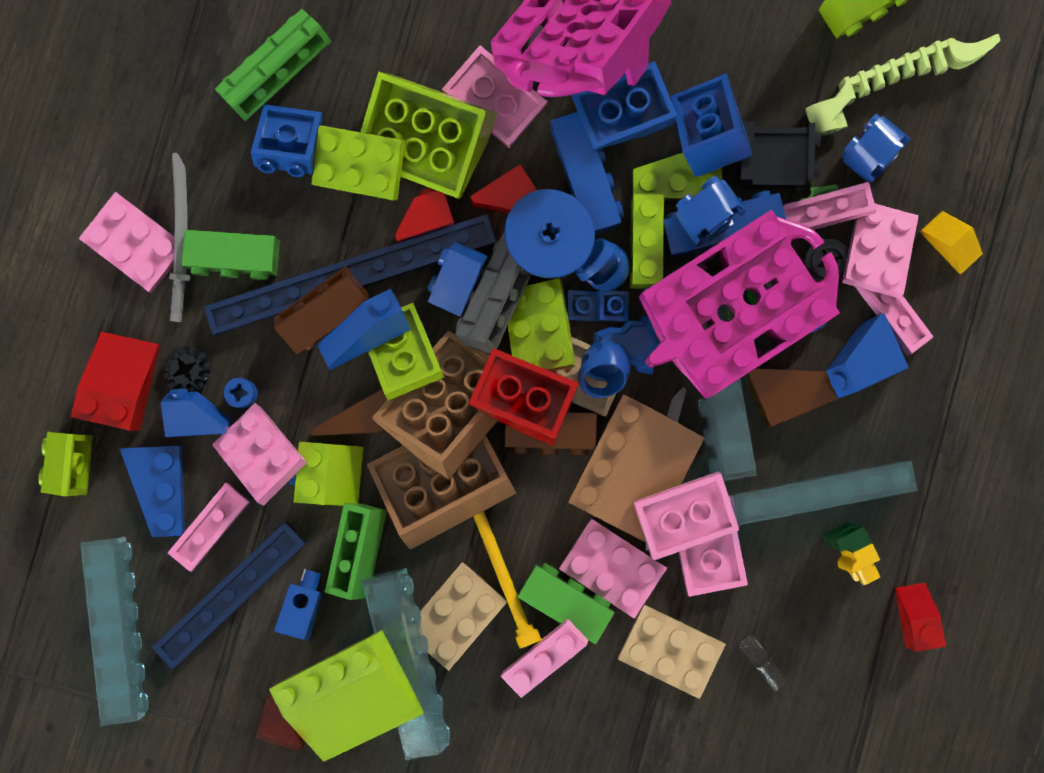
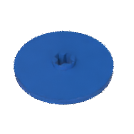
M543 189L523 196L512 207L505 223V242L510 255L521 268L538 277L560 278L575 272L586 262L594 246V225L588 211L576 198L562 191ZM546 227H549L551 232L556 231L557 234H555L553 240H550L549 236H543Z

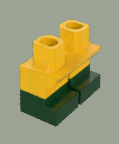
M847 522L822 535L827 546L841 552L842 556L838 559V567L848 571L854 581L860 580L861 584L867 585L881 577L874 565L880 558L863 526Z

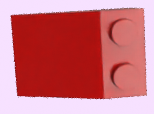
M101 332L78 385L71 418L126 430L140 431L160 344Z
M493 348L469 401V405L527 436L554 446L576 395L579 383Z

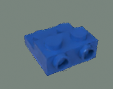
M263 105L251 149L254 166L264 173H273L277 169L287 171L288 174L294 177H302L305 173L313 174L318 129L323 121L322 112Z

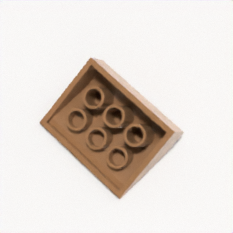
M447 331L432 348L444 378L389 401L387 400L372 418L423 463L449 479L498 420L469 405V401L490 355L482 350L467 347L455 334Z
M623 394L568 503L646 542L633 501L681 485L704 437Z
M486 435L449 479L427 466L403 445L367 464L400 538L410 550L516 494Z

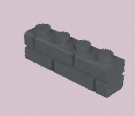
M504 233L501 239L495 242L493 247L494 254L489 264L482 269L481 281L476 291H473L469 297V306L464 317H461L456 325L455 336L464 345L491 353L493 348L497 349L531 276V273L521 268L510 255Z

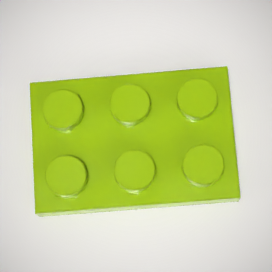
M319 125L311 185L383 199L398 200L406 140Z
M558 278L527 285L508 324L512 356L551 372L576 367L563 281Z
M413 303L401 307L411 330L368 351L388 401L444 378Z

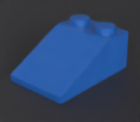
M655 61L648 63L647 69L635 86L628 84L626 73H624L619 81L608 90L606 95L590 91L571 95L593 150L650 135L673 126L677 118L676 111Z
M727 74L671 96L677 114L676 122L683 154L695 178L752 156L748 136Z

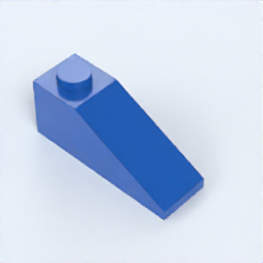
M389 289L364 301L317 346L329 370L411 329L392 290Z

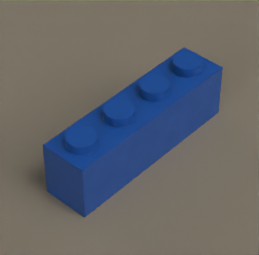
M578 112L550 120V131L571 194L588 211L594 225L595 235L619 228L621 218H624V212L620 201L615 202L611 192L615 190V185L611 174L605 173L602 164L606 162L603 148L593 150Z
M763 191L752 195L753 199L741 201L747 209L745 214L740 216L737 213L731 218L734 225L710 242L706 237L703 238V244L699 247L694 244L675 218L677 212L667 214V219H664L663 240L668 259L709 250L770 210H773L777 217L786 219L780 193L770 195V191Z

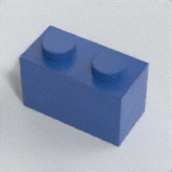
M455 242L449 249L444 248L438 261V265L442 266L439 275H433L427 291L432 292L428 302L461 317L468 307L469 297L475 290L488 256L458 242Z

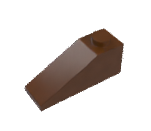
M383 389L311 429V435L318 437L385 432L386 430L372 418L387 401Z

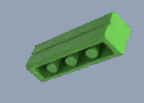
M301 9L294 16L290 17L275 34L268 37L265 43L251 56H248L235 71L225 77L215 90L244 121H247L329 45L331 40L322 27Z

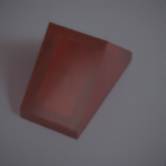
M270 694L267 698L255 738L297 751L306 742L283 718L272 694Z

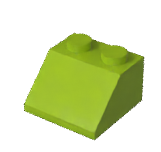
M47 432V438L42 443V454L45 456L44 467L41 468L38 478L41 493L59 496L87 495L92 435Z
M299 442L298 452L307 463L296 473L294 503L344 506V503H359L364 447Z

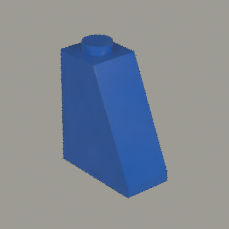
M885 313L862 322L826 370L838 398L858 392L909 368Z

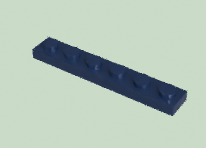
M287 521L284 522L164 635L152 649L172 670L176 668L303 548L307 542Z

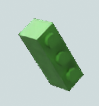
M185 230L182 266L191 270V274L199 276H209V271L221 272L220 276L239 278V273L250 274L251 279L268 280V275L277 276L280 241L275 236Z
M344 503L325 593L349 600L369 597L387 513L386 509L363 503Z
M544 563L542 567L535 564L518 592L517 597L559 623L564 622L568 618L589 641L597 644L614 615V611L609 608L611 602L598 594H595L594 598L583 592L585 587L571 578L566 582L557 577L559 571L547 563Z

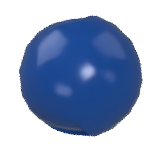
M599 238L594 241L593 249L586 262L575 273L581 281L586 280L593 288L600 291H611L621 286L627 279L630 269L629 258L621 247Z
M600 340L591 345L582 356L581 367L578 372V382L582 391L595 398L609 397L618 393L626 384L631 371L629 353L621 344L611 340ZM587 374L595 380L605 381L607 385L604 388L592 387L586 382L585 376Z

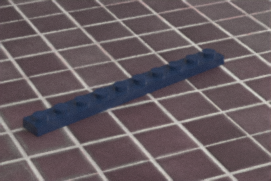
M485 214L204 306L212 334L217 336L276 316L345 266L348 267L361 285L366 287L437 264L444 248L449 249L455 242L473 250L492 246L495 244L496 239L488 215Z

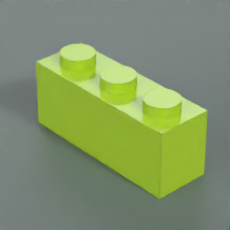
M634 194L631 199L630 288H650L663 279L664 195Z

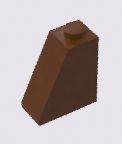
M754 369L744 375L765 427L775 426L838 400L826 371Z

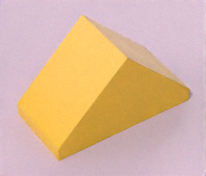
M944 211L940 212L920 231L959 274H962L983 254L973 227Z

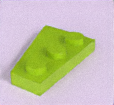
M680 153L633 169L632 192L633 195L661 194L664 195V200H681L689 194L694 197L703 190L701 186L710 178L717 176L719 180H722V167L695 178L684 154Z

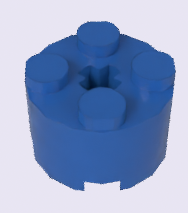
M875 114L864 126L865 129L861 133L863 135L862 138L859 139L855 136L845 147V152L841 155L844 158L843 162L866 182H869L870 185L894 161L903 146L905 147L911 140L909 136L886 117H880L878 114Z
M717 176L707 180L701 186L703 190L694 197L689 194L676 204L678 211L675 218L698 247L703 244V238L706 237L710 242L734 225L731 218L737 213L743 216L747 210L726 181L719 180Z

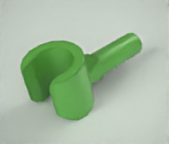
M833 184L822 187L797 188V191L807 189L810 192V196L807 198H811L820 194L837 191L838 186Z

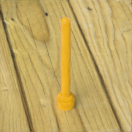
M482 511L473 517L518 627L516 630L518 636L515 639L519 649L542 640L538 628L534 629L533 624H529L486 515Z

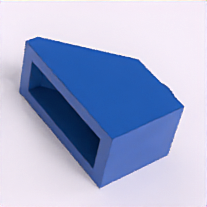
M174 389L167 393L161 401L165 437L226 434L231 425V418L198 392H188L187 389Z

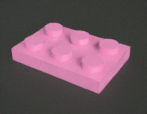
M481 45L442 88V93L497 112L491 134L509 149L547 106L548 102L533 89L530 92H525L515 88L507 80L501 69L495 68L493 55Z
M117 192L112 195L79 237L81 241L150 293H153L174 266L175 236Z
M875 204V214L856 218L854 221L842 283L900 299L904 295L918 215Z
M256 403L228 429L226 434L220 436L212 444L254 499L263 506L307 463L270 417Z
M715 472L633 501L653 560L739 531L720 472Z
M737 531L679 551L686 592L689 597L748 585Z
M592 518L559 567L561 571L608 600L634 619L667 569Z

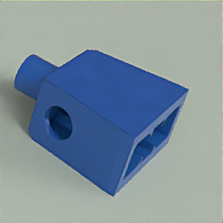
M304 569L299 586L290 584L274 630L275 632L311 641L323 600V594L316 591L321 578L320 573ZM302 597H307V606L299 608V600Z

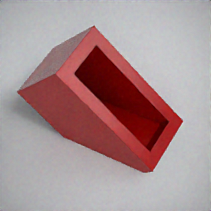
M519 164L470 196V200L475 208L509 214L518 200L531 192L537 191V189Z
M428 188L419 193L420 196L413 199L395 234L398 243L455 225L445 193Z
M923 582L895 587L905 647L915 652L946 647L941 616L926 584Z

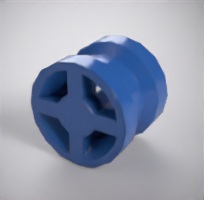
M234 378L225 385L224 398L233 407L248 408L257 401L258 389L249 380Z

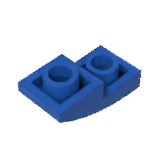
M565 291L569 321H628L629 292Z

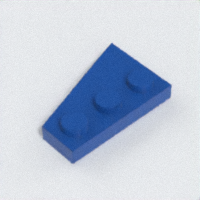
M182 446L121 448L120 452L151 536H182L185 532Z

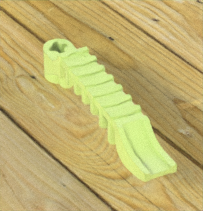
M999 34L976 43H963L954 38L943 42L939 40L926 48L920 47L911 54L909 52L905 53L897 60L894 58L890 59L882 66L879 64L875 65L867 72L863 70L859 71L854 77H844L838 84L839 91L835 98L818 102L805 109L809 123H815V132H820L821 137L847 128L848 125L842 109L855 101V93L858 94L859 98L869 95V82H871L873 91L881 90L885 87L883 76L886 77L888 85L897 83L900 80L898 70H900L903 79L914 76L915 68L913 64H915L918 76L928 74L931 71V65L935 75L945 73L948 67L957 70L963 69L982 58L1001 41Z

